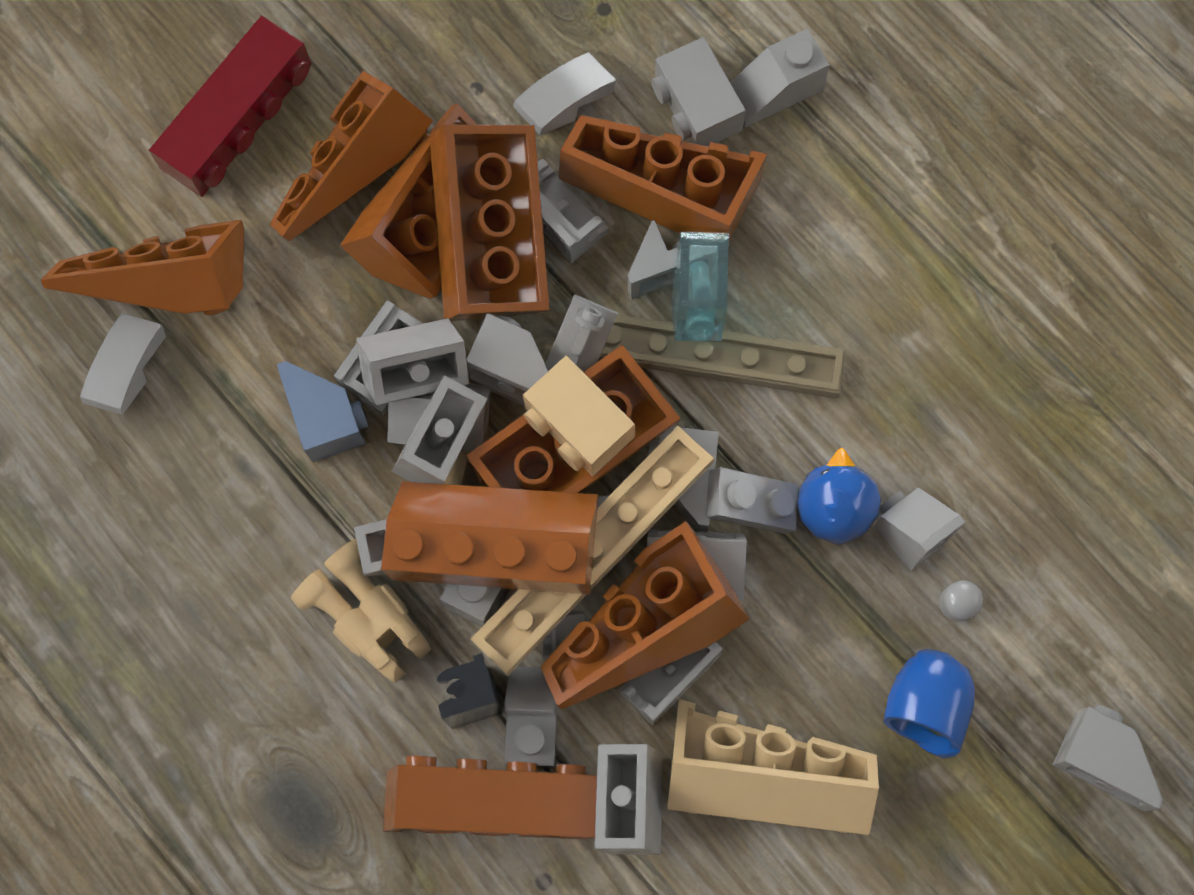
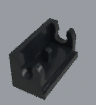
M483 653L474 655V661L444 670L437 677V682L440 684L448 683L453 679H459L449 685L446 690L449 695L454 694L456 698H449L438 705L442 720L452 729L504 713L491 667Z

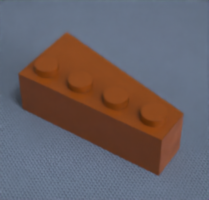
M580 115L560 150L559 180L650 221L654 220L655 223L686 237L696 236L698 239L711 235L718 251L723 253L761 181L767 154L752 150L750 155L728 151V145L710 142L709 147L681 141L682 136L666 132L664 136L645 134L640 132V127Z
M406 756V765L398 764L387 771L383 832H401L402 829H413L433 834L469 832V834L486 836L518 834L520 837L595 838L597 775H586V766L558 764L556 765V773L537 772V763L507 762L506 770L487 769V760L457 759L455 768L437 767L436 757Z

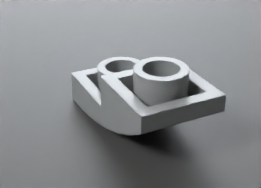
M588 52L563 64L538 80L514 100L513 107L530 125H535V131L542 135L575 121L578 107L612 94L616 79Z
M121 313L104 339L90 367L80 395L82 403L123 415L147 382L142 369L166 338L162 324Z

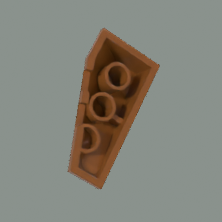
M362 71L329 118L336 125L328 139L324 142L316 141L310 152L313 156L311 161L312 167L309 173L301 174L294 180L269 225L290 242L406 158L409 152L415 150L428 133L427 128L433 120L394 88Z
M458 103L448 109L362 211L340 245L373 277L429 299L435 298L441 289L430 137L443 125H477Z
M242 219L199 225L185 229L186 237L161 244L159 237L155 236L143 239V243L129 248L123 254H120L118 248L111 247L60 260L41 279L43 288L184 314L203 311L205 315H216L229 309L230 304L243 289L244 225Z
M686 521L646 547L634 560L638 566L619 587L613 584L603 595L607 601L589 621L579 622L540 666L559 708L565 709L709 647L750 620L731 584Z

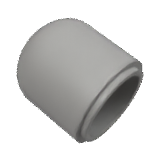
M960 580L947 586L942 591L939 598V606L945 617L955 622H963L975 617L980 612L983 606V595L979 587L974 583Z

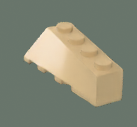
M679 699L667 810L870 835L879 791L877 755L815 737L804 743L794 740L791 735L786 733L784 728L767 724L765 731L738 724V715L719 710L717 716L713 717L696 712V703Z

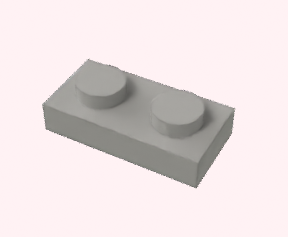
M723 467L709 470L706 518L783 534L794 532L797 525L798 484Z

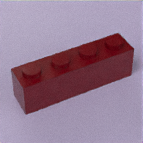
M261 15L148 151L159 168L200 197H203L209 188L216 187L224 178L228 165L238 153H244L250 147L255 133L261 125L278 113L284 97L294 86H299L306 79L312 63L304 43Z

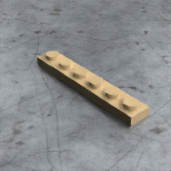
M679 426L598 507L591 590L714 463V458ZM518 589L477 631L471 640L509 676L587 594Z

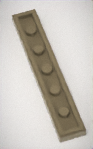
M618 314L598 361L623 345L640 368L838 398L841 390L846 349Z

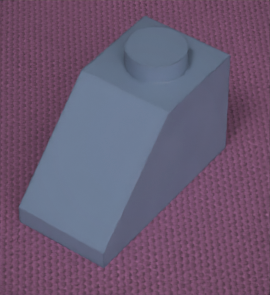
M287 361L277 364L303 449L312 462L366 444L362 429L369 427V423L360 400L352 403L345 388Z

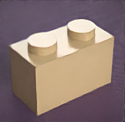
M567 356L561 359L523 394L527 410L524 414L525 419L541 436H545L549 432L561 444L557 449L559 454L576 471L583 467L593 477L635 438V424Z

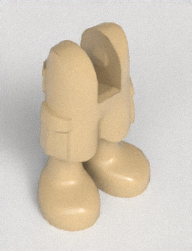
M354 539L333 553L325 561L324 566L360 601L358 608H353L339 594L332 581L321 569L312 572L294 591L290 599L301 610L316 607L329 614L337 621L334 625L333 634L349 651L358 657L362 656L384 677L396 683L407 673L398 664L395 656L391 652L388 653L385 648L399 636L402 640L401 643L422 660L431 651V647L421 631L408 616L409 611L404 601H401L394 590L387 583L374 586L369 577L363 574L357 540Z

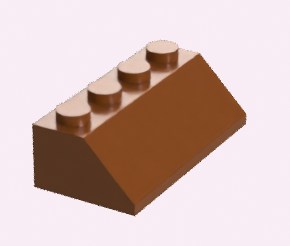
M443 125L430 137L444 319L448 318L450 321L484 320L487 313L495 317H511L549 311L535 125Z
M621 345L583 373L635 424V438L593 477L583 467L578 471L573 469L557 450L561 444L549 432L545 436H541L528 423L524 414L468 453L466 458L471 471L483 487L581 493L680 422V417L626 348Z
M402 481L386 522L381 570L392 580L590 595L599 496L598 494Z

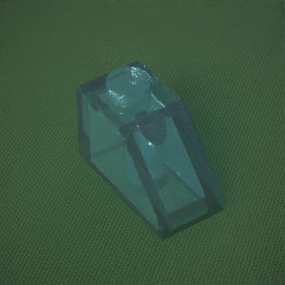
M680 232L671 297L675 341L721 342L727 310L728 233Z

